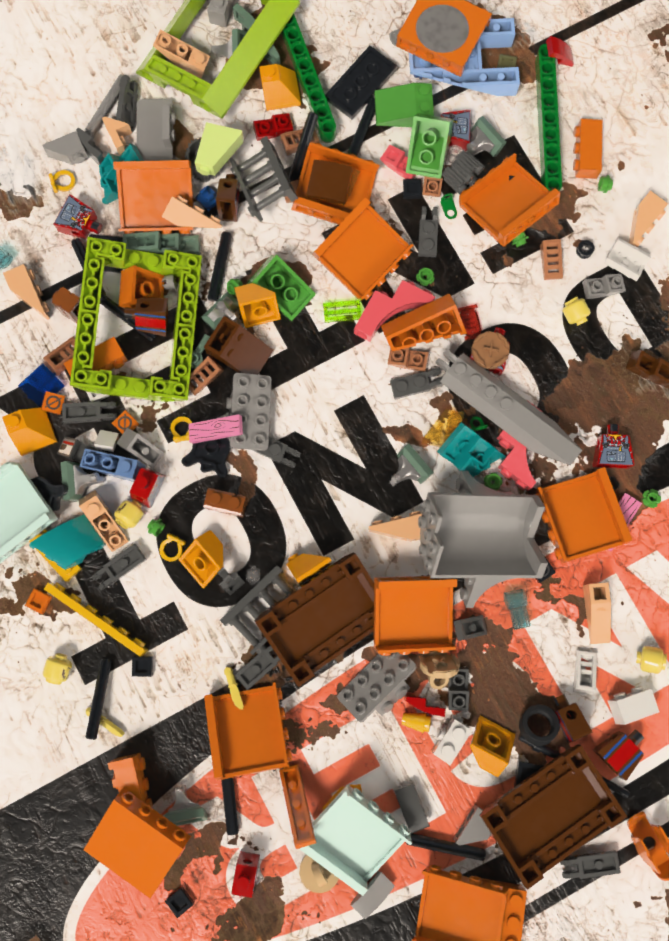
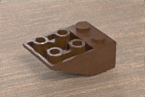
M223 316L204 346L206 354L235 371L259 375L274 351L241 325Z

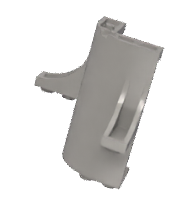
M461 471L459 478L456 479V489L459 493L428 492L426 500L423 501L422 516L418 518L421 543L419 555L423 557L424 567L428 571L430 578H464L463 587L460 589V599L463 600L466 608H473L476 601L486 590L500 582L516 578L543 577L548 562L534 539L545 509L538 495H515L495 491L475 480L469 471Z

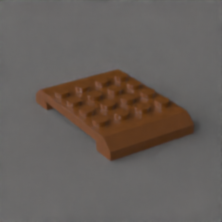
M354 552L336 561L263 611L254 620L298 687L314 677V673L374 631V581Z
M579 744L561 753L488 805L479 815L527 890L542 880L544 873L607 827L613 828L627 817L583 747Z

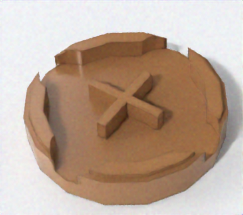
M486 331L479 334L474 340L471 354L474 361L480 367L496 369L502 366L508 359L510 346L502 334Z

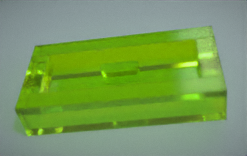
M360 300L323 303L325 323L359 320L361 317ZM357 306L355 309L327 311L329 308ZM357 313V314H354V315H343V316H331V317H328V316H330V315H341V314Z

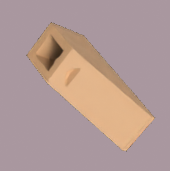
M161 29L153 44V47L177 67L200 79L202 78L210 59L209 55Z
M651 190L633 214L629 243L636 247L645 239L642 235L645 232L649 234L654 228L655 224L653 222L656 219L659 221L666 213L664 208L668 203Z
M179 195L177 198L172 197L162 215L166 220L181 227H223L220 224V219L213 215L208 217L203 214L205 210L196 205L194 208L187 204L188 200Z
M23 264L4 272L3 274L9 289L44 318L50 319L47 313L50 312L47 303L42 301L40 297L43 293L39 285L34 283L36 277L32 269L28 270Z
M96 490L79 500V507L112 552L129 542Z
M420 511L409 513V517L395 516L390 518L391 521L383 523V520L371 523L372 526H369L368 530L369 532L410 542L420 540L418 518L422 514Z
M609 583L583 585L590 644L611 643Z

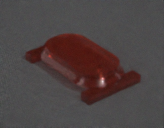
M477 304L457 308L458 312H461L460 317L467 332L466 336H464L465 341L474 339L479 334L484 333L481 332L479 317L476 310H474L478 308Z

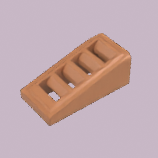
M303 129L280 134V141L287 156L296 153L299 143H296L295 139L298 138L300 141ZM314 129L312 135L313 140H311V142L320 143L317 133Z
M561 239L543 240L540 244L544 280L562 279ZM556 262L555 265H548V263ZM557 269V272L548 273V270Z
M73 336L43 357L44 364L55 376H58L66 369L63 363L73 358L74 351L70 348L71 345L75 346V338Z
M208 356L190 374V381L193 379L199 386L196 388L189 382V390L196 396L216 379L224 369L213 357ZM211 364V366H212L215 370L212 371V370L208 367V365ZM204 369L209 374L208 377L202 372ZM198 374L204 380L203 382L196 377Z

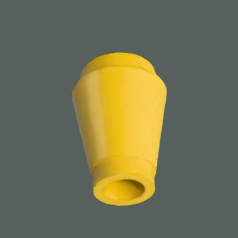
M403 713L402 725L424 733V731L429 732L432 716H428L427 713Z

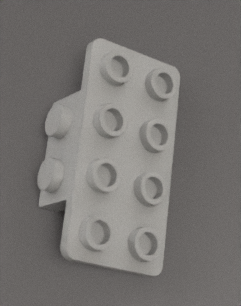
M139 99L137 101V149L144 161L173 160V141L176 140L173 124L176 121L171 99Z
M245 373L234 374L232 393L230 398L227 397L226 409H229V416L238 414L242 416L243 435L230 437L231 448L260 451L268 449L271 398L270 376Z
M399 652L391 653L389 656L378 654L337 695V698L360 723L364 722L375 710L383 716L391 711L393 705L407 694L410 687L406 684L405 680L416 670L417 665L407 655L399 654Z

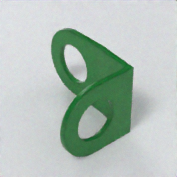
M453 194L444 195L440 201L446 218L454 219L457 216V210L454 205ZM449 210H453L454 215L449 216L447 212Z
M473 417L470 420V426L474 432L488 427V425H484L480 417ZM474 420L480 421V425L478 427H475L473 425Z

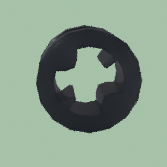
M589 240L581 241L576 248L577 256L581 259H588L594 252V244ZM583 246H585V249L586 247L589 249L587 253L581 250Z

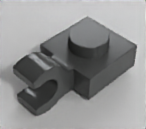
M223 567L217 572L223 578L220 585L229 595H232L245 584L235 571L229 574Z

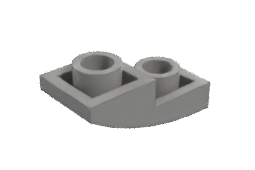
M610 274L602 278L585 279L582 282L586 299L606 297L626 291L622 274Z
M377 871L368 884V891L363 896L358 893L350 906L363 919H366L382 904L395 885L382 872Z

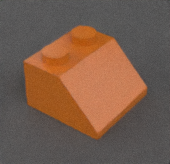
M135 265L122 270L119 306L135 308L138 298H164V287L162 285L165 282H162V279L165 276Z

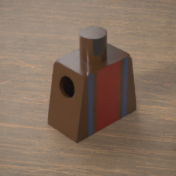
M227 174L226 178L219 179L216 204L221 221H238L240 191L237 177L233 174Z
M138 298L135 308L125 307L124 318L134 319L135 328L138 331L166 337L168 328V298Z
M565 694L554 698L559 709L555 713L558 716L560 728L568 743L593 733L576 702L570 705ZM567 712L570 713L571 720L567 718Z
M636 729L629 736L618 731L596 746L593 751L620 779L627 781L644 756V753L637 747L644 737Z

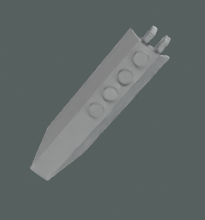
M449 350L443 352L444 356L453 362L451 367L440 358L435 361L446 372L440 381L443 385L531 452L570 466L582 452V449L555 421L483 367H480L464 353L457 358Z

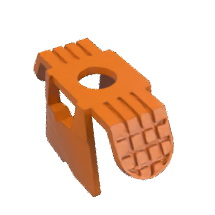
M639 812L627 821V826L633 835L631 839L640 857L651 867L657 877L661 880L669 881V857L666 852L669 854V839L660 825H650L645 812ZM646 837H652L655 841L654 847L650 850L647 849L643 842Z

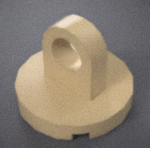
M430 651V653L424 654L423 657L421 656L420 669L424 674L428 675V681L432 688L443 689L447 686L449 678L457 675L459 672L460 662L452 653L448 655L447 653Z
M305 855L302 859L299 875L301 882L308 890L314 893H324L336 885L339 880L338 877L308 855Z

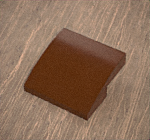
M314 160L306 193L307 197L326 199L328 203L345 204L353 168L339 163Z

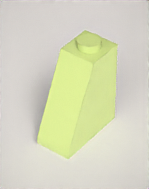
M206 122L195 159L197 172L206 176H215L243 144L242 130Z

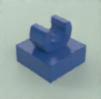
M209 185L204 187L195 196L196 201L207 212L217 205V193Z

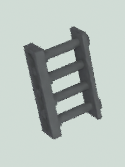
M267 136L260 140L263 145L262 151L240 165L233 158L230 159L232 164L230 169L233 175L238 178L249 204L247 209L251 216H256L260 222L263 221L260 210L279 198L287 196L291 202L298 199L277 151ZM263 158H269L267 164L247 177L244 176L243 171ZM270 170L275 172L273 177L250 190L248 184ZM276 183L281 185L279 190L256 204L254 197Z
M278 565L220 619L224 626L234 625L254 647L250 651L252 655L255 653L259 655L266 649L265 643L268 641L264 638L260 642L239 620L240 617L238 615L244 610L245 612L248 611L256 619L261 614L254 607L253 603L257 597L263 598L270 607L277 603L268 593L267 587L272 583L274 585L277 584L286 595L293 592L290 586L282 579L283 576L281 574L283 570Z

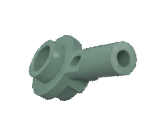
M205 334L197 348L192 351L191 369H196L203 362L201 354L210 336Z

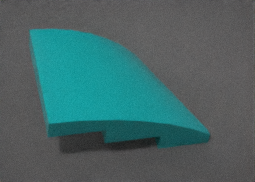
M130 143L120 157L108 153L99 165L100 184L104 188V198H102L104 204H109L118 199L116 170H114L113 162L144 161L136 145Z
M462 422L437 451L442 457L453 463L459 471H469L472 477L490 468V464L498 459L503 460L506 458L502 452Z
M84 514L53 528L29 544L30 548L38 549L45 554L47 559L56 562L58 566L65 570L81 564L86 555L102 549L105 545Z

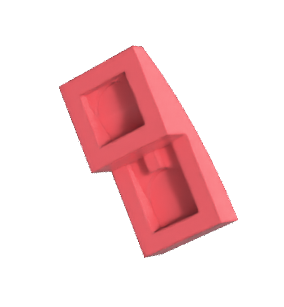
M389 145L380 160L405 179H414L416 176L415 174L406 173L408 157L405 156V152Z

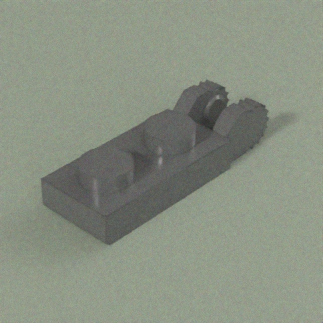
M123 75L119 82L120 92L116 120L128 123L132 129L134 127L138 99V84L134 80L130 82V77Z
M422 206L419 222L418 256L436 257L438 207H433L432 220H426L427 209L426 206Z
M441 369L390 380L394 400L428 392L431 389L443 386L440 382L441 380L429 383L428 378L439 376L442 373Z
M116 402L62 404V422L69 424L115 420L117 414H102V409L117 408Z
M269 437L267 450H252L277 463H283L292 468H295L296 463L283 458L285 453L287 452L294 457H300L301 455L297 450Z
M133 544L102 566L103 568L95 573L92 578L93 580H98L107 573L110 578L98 586L100 590H104L147 559L137 544Z
M271 645L235 674L247 690L278 664L279 657L277 656L274 659L270 654L273 650Z
M616 850L575 855V857H566L560 862L564 866L577 864V870L562 872V877L565 879H583L621 873Z

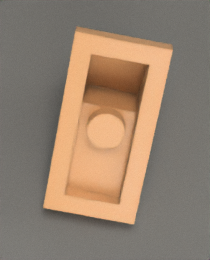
M102 117L105 127L121 156L125 151L124 147L127 146L123 137L132 134L130 125L109 117Z

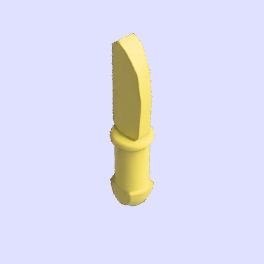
M228 666L224 669V675L227 678L232 700L236 707L244 709L233 669Z
M91 707L86 709L88 717L90 716ZM101 715L99 725H102L118 737H122L125 734L123 730Z

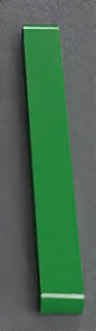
M293 14L281 31L309 109L318 115L316 127L320 138L325 143H331L336 138V123L297 20Z
M545 43L538 50L535 59L541 184L551 192L552 190L549 187L560 191L562 187L556 62L555 58L548 56L547 44Z

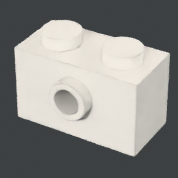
M643 686L632 688L631 693L628 694L625 692L613 695L614 699L608 700L615 724L626 725L660 712L652 689H643Z
M452 717L446 728H442L436 739L438 740L431 752L451 766L472 730Z

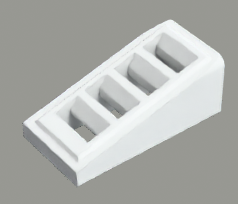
M577 650L573 692L594 694L596 692L597 652ZM581 658L591 659V662L581 661ZM581 666L591 667V669H581ZM581 674L590 675V678H583ZM580 683H587L589 686H583Z

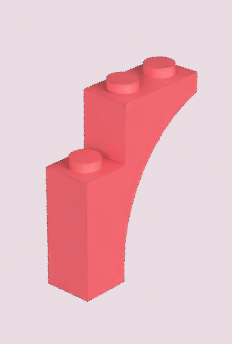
M404 280L400 283L393 298H390L383 291L378 292L375 290L354 328V334L371 342L377 330L389 318L402 311L426 305L434 301L435 296L428 290L418 288L413 282H406Z
M503 430L496 439L499 440V444L503 448H509L511 451L498 466L500 473L508 479H513L516 482L515 485L521 490L529 491L536 481L528 467L526 447Z

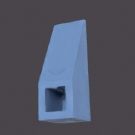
M86 448L80 463L81 468L132 482L135 481L139 470L146 467L145 464L135 459Z

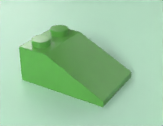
M410 83L375 90L376 126L412 127L414 115L420 113L434 116L432 84Z
M420 113L414 115L406 173L438 179L442 178L454 119Z
M277 254L271 255L247 282L248 284L254 283L275 292L279 312L290 321H293L316 295Z

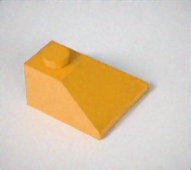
M279 64L259 66L266 111L301 106L295 71Z
M254 283L234 287L245 328L281 319L275 292Z
M41 407L18 410L2 417L8 435L21 456L58 442L47 412L42 411Z
M211 530L196 538L178 559L202 588H205L218 574L217 572L224 567L223 544Z
M296 553L288 558L289 562L286 565L300 585L332 564V560L330 557L304 553L298 555Z
M481 715L478 717L470 747L479 767L499 777L509 764L516 734Z

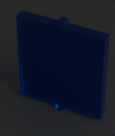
M42 363L18 387L28 395V399H32L39 407H42L46 391L57 394L65 385L56 377L55 372L52 373Z

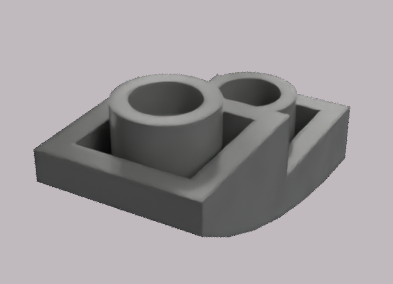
M78 127L76 131L85 150L100 165L104 160L103 151L96 146L93 140L94 136L89 131H83Z
M460 667L457 675L449 678L448 710L469 711L468 667Z
M411 784L396 790L395 794L410 832L414 833L430 827L415 785Z

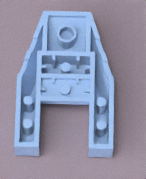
M514 18L490 20L489 26H486L465 64L461 77L409 53L410 74L495 96H516L520 85L519 67L482 69L481 49L512 47L515 37Z

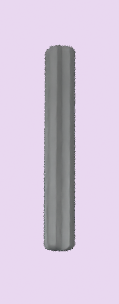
M122 74L117 77L85 128L93 136L103 123L102 117L108 115L119 97V82L123 76Z

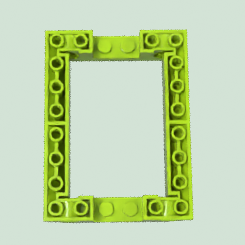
M185 0L164 32L180 39L206 0ZM260 0L261 4L265 5V7L212 84L166 61V57L155 47H152L136 70V74L164 89L167 85L174 87L189 95L194 105L223 119L300 5V1Z
M88 237L70 386L90 393L161 402L187 401L202 255L164 250V254L161 255L126 249V243ZM135 265L161 275L173 274L174 277L179 278L169 380H163L161 377L151 376L150 380L112 375V371L92 370L104 266L126 269Z

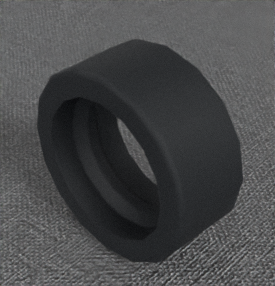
M536 704L530 706L522 714L519 720V729L527 742L543 746L549 744L557 736L560 730V721L557 714L546 705ZM533 714L545 716L551 725L549 734L543 737L533 734L528 727L529 717Z

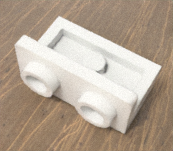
M619 238L604 263L628 278L637 281L651 255Z

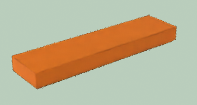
M299 764L283 768L282 770L279 769L295 848L299 849L316 844Z

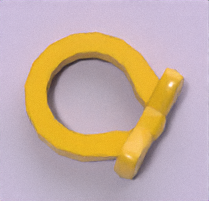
M61 170L54 175L52 173L49 174L54 193H57L58 190L67 192L75 186V177L70 171ZM61 175H68L71 178L70 184L65 187L56 185L55 181Z
M187 417L174 419L170 427L174 435L173 441L175 443L189 441V430L186 435L180 436L175 431V426L179 422L191 424L192 421Z
M171 533L167 534V539L161 543L159 548L161 557L169 562L176 561L181 557L183 545L186 544V541ZM171 541L178 543V554L175 557H168L164 552L165 545Z

